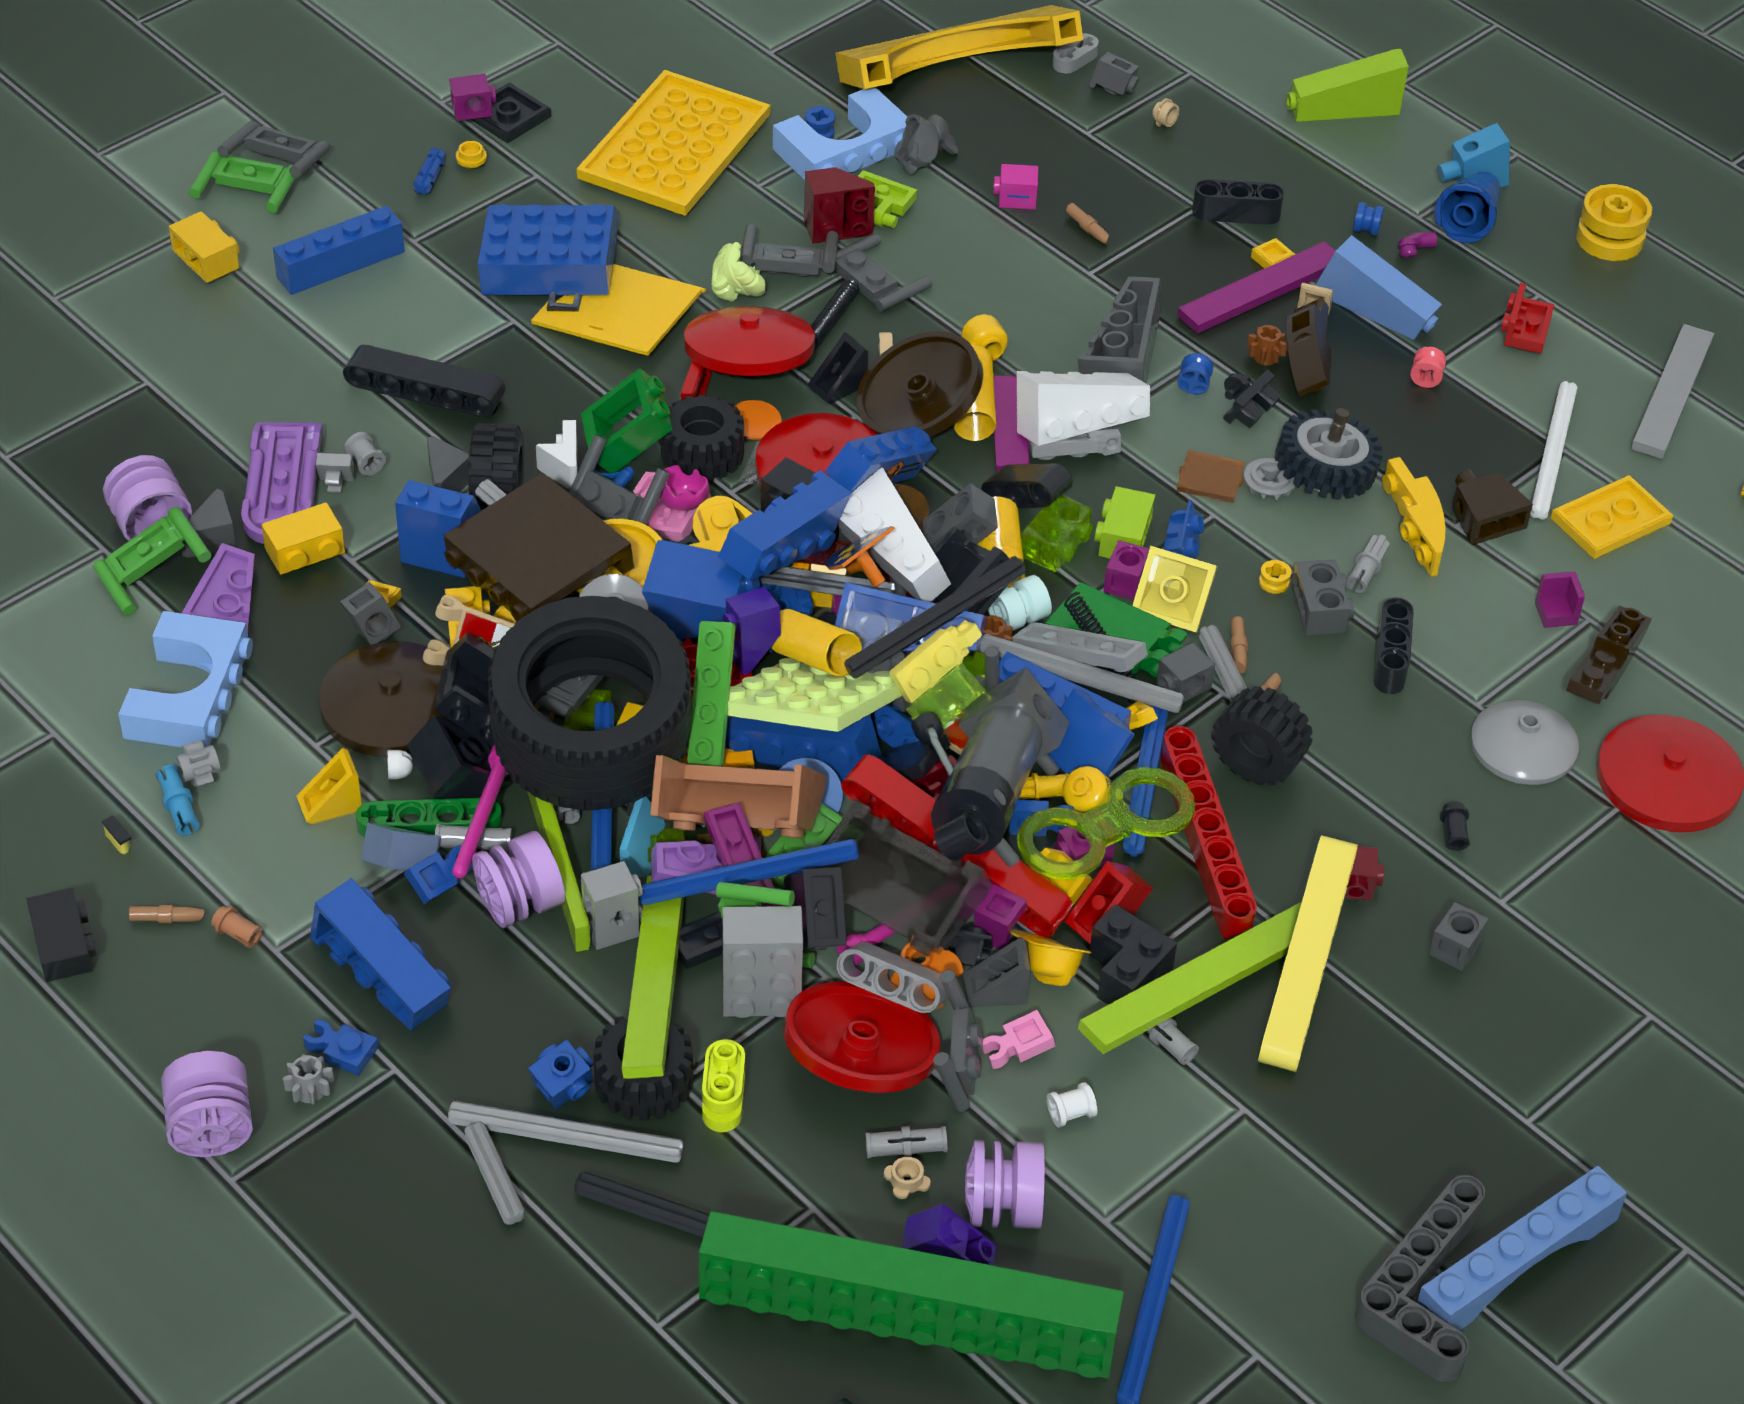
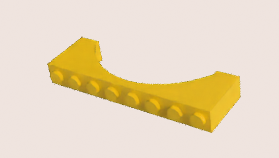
M1049 5L836 52L835 54L840 82L868 89L890 84L893 79L900 75L938 62L1000 50L1059 46L1083 40L1079 10Z

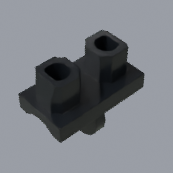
M1267 370L1252 385H1250L1251 379L1248 375L1242 376L1241 374L1234 373L1227 377L1224 382L1225 396L1227 399H1235L1233 403L1234 407L1224 415L1223 419L1231 424L1238 418L1248 428L1254 426L1265 413L1254 401L1266 411H1269L1282 396L1269 384L1275 375Z

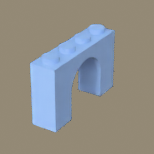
M876 87L863 89L848 95V120L863 135L848 140L826 138L818 134L797 115L773 125V150L804 180L805 171L836 167L852 173L894 156L897 143L902 141L907 116Z
M163 611L152 635L156 660L195 666L207 671L210 675L201 685L183 693L169 694L129 688L118 714L123 739L182 747V745L199 740L202 741L204 747L210 746L213 737L217 738L219 736L223 712L230 709L232 690L234 685L240 684L243 671L242 665L245 659L251 657L253 640L248 638L246 623Z

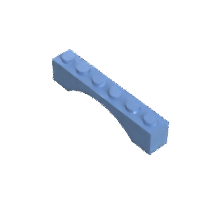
M1596 1166L1423 1285L1417 1303L1460 1331L1473 1322L1484 1308L1508 1285L1537 1262L1569 1244L1590 1240L1616 1222L1627 1192L1601 1167Z

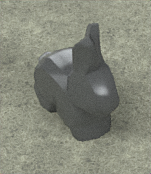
M912 114L906 118V127L903 132L902 141L897 143L894 156L903 163L905 173L912 175L918 168L928 166L936 159L939 146L953 155L957 154L959 150L955 145L954 137L949 134L948 125L943 117L933 114L928 119H924L917 114Z

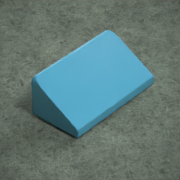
M646 796L635 801L620 846V862L625 861L630 874H637L639 877L649 876L651 871V851L656 843H660L665 827L663 819L650 815L651 802Z

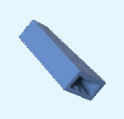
M1352 235L1335 251L1315 285L1332 289L1334 303L1412 340H1415L1422 331L1428 334L1439 320L1435 316L1442 305L1439 301Z

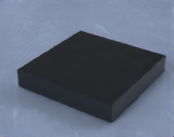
M509 82L495 90L497 102L492 104V116L470 120L504 142L509 143L551 117V108Z
M943 734L939 742L946 752L951 744L947 735ZM920 741L884 750L878 757V759L909 781L923 778L940 759L932 743L925 744Z

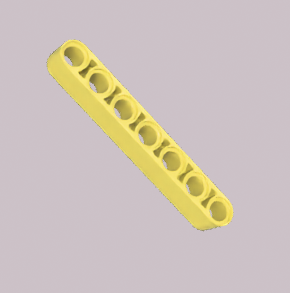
M1323 835L1320 837L1258 1058L1260 1063L1293 1072L1297 1071L1355 861L1358 844Z

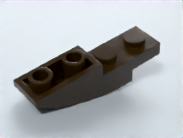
M1323 297L1295 309L1293 314L1287 316L1288 353L1293 379L1300 397L1323 390L1329 385L1332 349L1326 341L1329 307Z
M1619 605L1597 635L1592 650L1570 678L1566 691L1597 704H1600L1603 698L1607 699L1633 658L1652 618L1642 615L1640 611L1634 608H1625Z

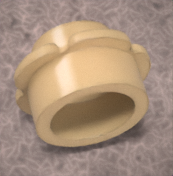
M1165 98L1155 105L1152 115L1156 120V125L1158 127L1161 125L1171 127L1176 122L1179 115V106L1174 104L1171 99Z

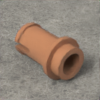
M221 906L215 912L211 921V925L215 927L216 933L219 935L225 933L244 944L248 949L253 948L262 936L261 931L263 928L237 914V909L233 906L228 908Z

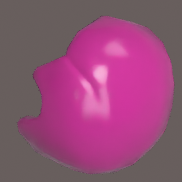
M678 465L663 469L670 473L659 497L666 507L672 510L686 511L697 508L707 499L710 493L708 478L700 475L697 469L691 475L684 474Z

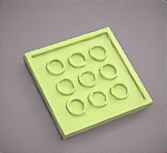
M784 658L779 660V663L775 666L763 668L761 673L742 679V683L736 686H730L728 716L839 732L901 697L902 694L898 685L891 678L889 671L867 672L857 679L850 675L837 677L792 658Z

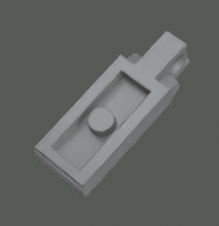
M1118 429L1097 430L1040 446L1028 440V448L1032 458L1050 460L1056 456L1064 455L1084 457L1088 453H1102L1106 456L1121 452V434Z

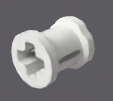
M1086 1082L1080 1083L1077 1089L1061 1094L1051 1092L1047 1094L1049 1114L1053 1123L1058 1128L1065 1126L1066 1121L1085 1115L1089 1118L1097 1115L1096 1099L1091 1087Z

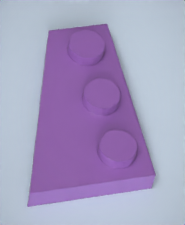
M222 543L181 614L246 623L248 633L255 554Z
M754 837L761 854L760 837ZM697 841L656 843L651 851L652 882L723 867L714 844L701 845ZM716 890L709 891V892H705V893H710V894H715V895H716Z

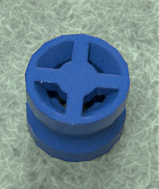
M815 106L805 112V122L818 134L833 139L835 130L833 127L835 122L834 112L824 106Z
M1360 201L1355 216L1353 232L1367 231L1371 236L1377 237L1382 222L1384 206L1369 207L1365 202Z
M1192 353L1184 357L1177 381L1183 391L1193 395L1202 394L1207 391L1214 367L1209 357L1199 353Z

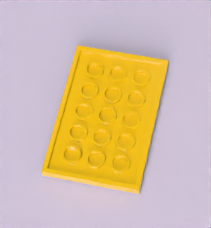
M664 70L576 169L577 179L686 216L770 116L771 105Z

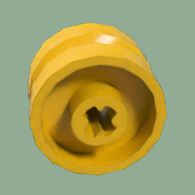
M1608 184L1595 187L1584 198L1576 239L1582 249L1599 259L1622 261L1633 258L1643 249L1646 229L1651 219L1652 206L1647 197L1628 186Z

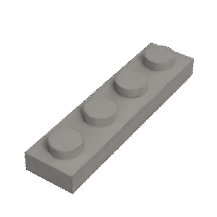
M1037 622L1030 623L1012 637V642L1090 666L1112 668L1117 672H1126L1133 669L1138 662L1147 656L1145 642Z

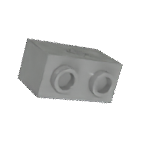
M625 861L581 874L582 901L590 924V938L596 950L639 937V921L642 918V908L638 897L643 895V891L637 874H630Z

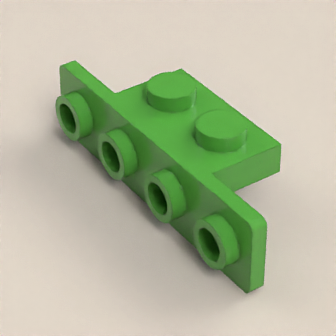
M701 621L699 624L691 732L687 764L723 767L736 627L731 622Z

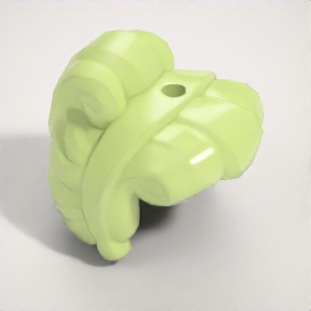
M739 242L724 245L713 263L712 290L718 298L727 301H734L737 299L738 294L758 297L765 293V280L759 274L760 270H755V266H748L740 261L739 249L741 244Z

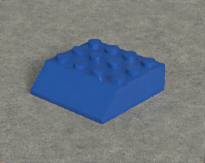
M600 204L488 205L478 259L482 295H550L552 292H557V295H575L576 293H581L582 295H609L620 217L619 211L614 205Z

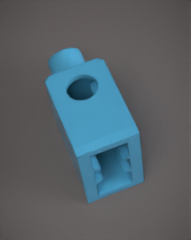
M1498 123L1455 141L1452 144V161L1437 166L1440 180L1446 182L1455 179L1458 183L1476 173L1489 172L1497 177L1500 187L1508 186L1510 141Z

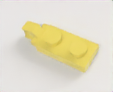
M964 620L956 628L955 626H950L945 630L940 628L889 671L891 678L898 685L905 701L913 703L969 653L967 647L972 646L982 636L975 623Z

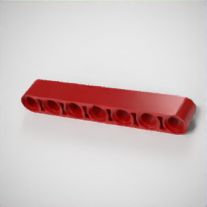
M1174 726L1169 728L1164 735L1161 765L1218 930L1222 937L1226 940H1231L1253 928L1257 910L1256 901L1197 737L1187 727Z
M864 755L841 782L842 791L851 801L984 897L995 884L1027 900L1026 910L1018 921L1037 935L1051 937L1072 910V901L1062 890L1020 860L1016 865L1008 867L994 849L979 855L967 854L957 861L947 859L937 847L934 837L935 830L932 827L931 812L936 800L875 756Z

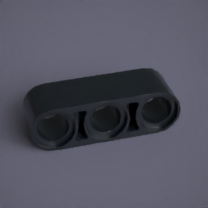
M1203 179L1195 185L1192 214L1204 221L1274 224L1281 217L1284 190L1281 186L1274 183Z
M1060 464L1004 465L982 484L981 490L991 497L1010 499L1017 505V508L1049 507L1072 487L1073 480L1068 470Z
M1399 597L1389 598L1383 603L1377 629L1373 681L1375 687L1386 694H1396L1404 689L1411 659L1414 609L1409 601Z

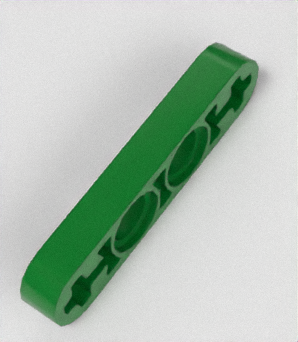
M480 798L366 802L360 805L356 811L357 829L364 837L367 823L435 835L437 824L469 826ZM495 801L485 827L500 828L502 825L501 807L497 801ZM444 813L457 815V818L452 822H442L438 819ZM407 814H416L420 817L418 821L410 824L400 820ZM464 814H469V820H465ZM389 816H393L394 822H390ZM376 817V822H370V818Z

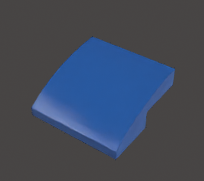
M1073 689L1060 709L1070 721V724L1060 746L1048 754L1065 773L1070 774L1079 767L1091 766L1109 776L1135 734L1114 713L1104 712L1083 690Z

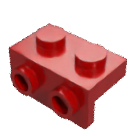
M1520 283L1517 294L1511 293L1506 311L1512 313L1505 312L1501 327V331L1507 332L1504 345L1542 354L1555 304L1524 298L1526 284Z

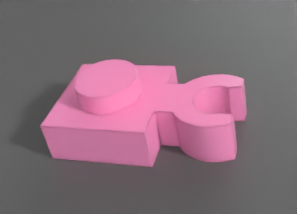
M1038 1010L1003 1025V1036H988L983 1039V1045L981 1046L984 1054L998 1050L996 1054L989 1056L992 1069L1003 1067L1011 1056L1016 1055L1021 1063L1056 1047L1054 1037Z

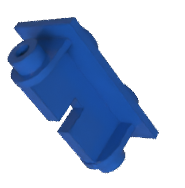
M1192 500L1188 501L1186 511L1176 510L1170 515L1166 533L1168 539H1165L1163 549L1195 559L1199 555L1198 540L1200 533L1204 531V521L1201 513L1196 512Z
M886 704L875 711L872 719L875 733L891 747L895 748L919 741L911 728L913 720L902 713L898 706Z

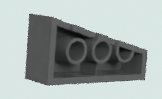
M1128 276L1113 301L1112 310L1103 317L1101 321L1102 326L1098 333L1092 335L1087 351L1082 352L1078 358L1079 373H1129L1144 383L1147 382L1162 308L1160 278Z

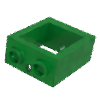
M639 368L580 413L588 448L595 434L607 439L597 464L609 473L620 470L673 430L669 417L671 411L666 404L664 396L665 387L658 377L650 376ZM641 405L643 412L615 433L613 425Z

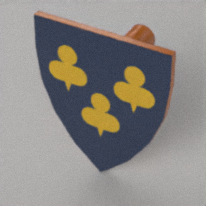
M894 526L877 530L835 552L827 560L826 567L829 570H836L846 566L850 573L863 571L873 587L880 585L885 581V578L867 550L895 529Z

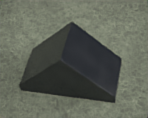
M844 332L807 385L829 404L858 391L860 381L868 369V350L848 333Z

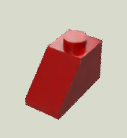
M1107 861L1064 922L1090 944L1093 926L1115 904L1134 916L1153 890V887L1128 866Z

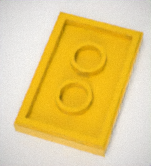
M1628 475L1553 509L1550 518L1593 559H1596L1671 524L1673 515Z

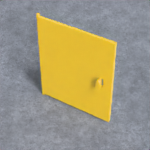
M613 264L609 295H583L579 312L547 311V302L531 319V324L648 356L699 295L706 292V288ZM564 295L556 303L573 304L575 295Z

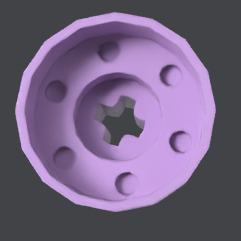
M140 455L127 459L114 467L106 477L103 486L104 499L128 541L162 517H166L168 511L173 507H179L187 519L192 516L191 504L179 486L178 480L170 466L161 458L153 455Z
M530 831L510 839L508 843L509 856L501 846L495 845L491 847L490 855L486 851H480L472 857L473 871L479 894L499 927L506 928L513 925L515 918L519 921L526 920L529 915L528 903L535 912L543 913L562 905L565 901L564 886L556 861L545 840L536 831Z
M218 1051L195 1052L176 1059L165 1068L161 1077L163 1102L166 1109L164 1112L168 1144L177 1152L194 1157L218 1156L238 1149L249 1139L253 1126L248 1099L245 1065L237 1057Z
M973 1140L972 1151L966 1163L965 1204L970 1214V1224L973 1227H981L983 1208L990 1209L991 1227H998L1002 1209H1010L1014 1228H1041L1045 1176L1043 1142L1016 1141L1012 1159L1004 1160L1000 1141L993 1142L992 1159H985L984 1140Z

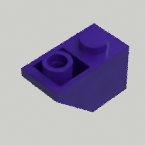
M765 587L725 599L726 614H723V622H731L736 626L732 663L736 664L743 675L753 670L781 635L780 606Z
M940 1204L907 1217L901 1248L994 1266L997 1244L946 1205Z

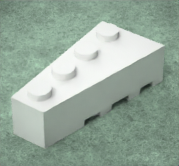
M1017 371V433L1038 446L1150 416V385L1129 373L1093 372V374H1081L1079 372H1068V374H1055L1046 371H1040V373Z
M881 467L852 492L838 522V526L844 536L852 543L877 530L894 526L895 529L870 547L867 552L878 566L918 600L931 602L951 583L923 533L886 472Z

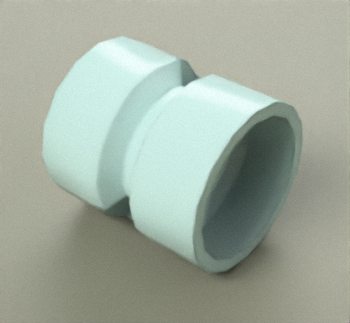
M1031 575L1015 581L1011 588L1006 587L988 608L990 616L1002 618L1006 626L1013 627V631L1024 627L1026 622L1030 624L1049 617L1052 605L1048 590L1042 580L1036 575Z

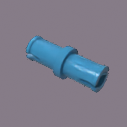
M176 765L163 766L166 777H164L162 770L159 769L156 773V778L164 794L162 799L164 808L171 813L178 835H191L193 832L189 823L192 824L195 831L200 827L192 807L193 796L190 790L185 788L179 768Z

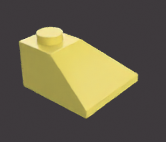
M1150 546L1132 606L1161 618L1173 626L1197 633L1218 566Z

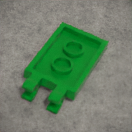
M1082 582L1070 593L1071 595L1075 592H1080V595L1072 597L1067 605L1078 596L1083 597V601H1086V605H1089L1092 614H1095L1094 618H1098L1097 622L1101 623L1100 626L1103 627V631H1106V635L1146 643L1147 656L1131 669L1133 671L1132 674H1136L1139 669H1142L1157 678L1160 659L1185 647L1182 642L1187 638V633L1179 628L1170 630L1171 623ZM1065 600L1045 622L1048 625L1081 631L1078 627L1079 625L1073 620V616H1070V612L1064 607Z

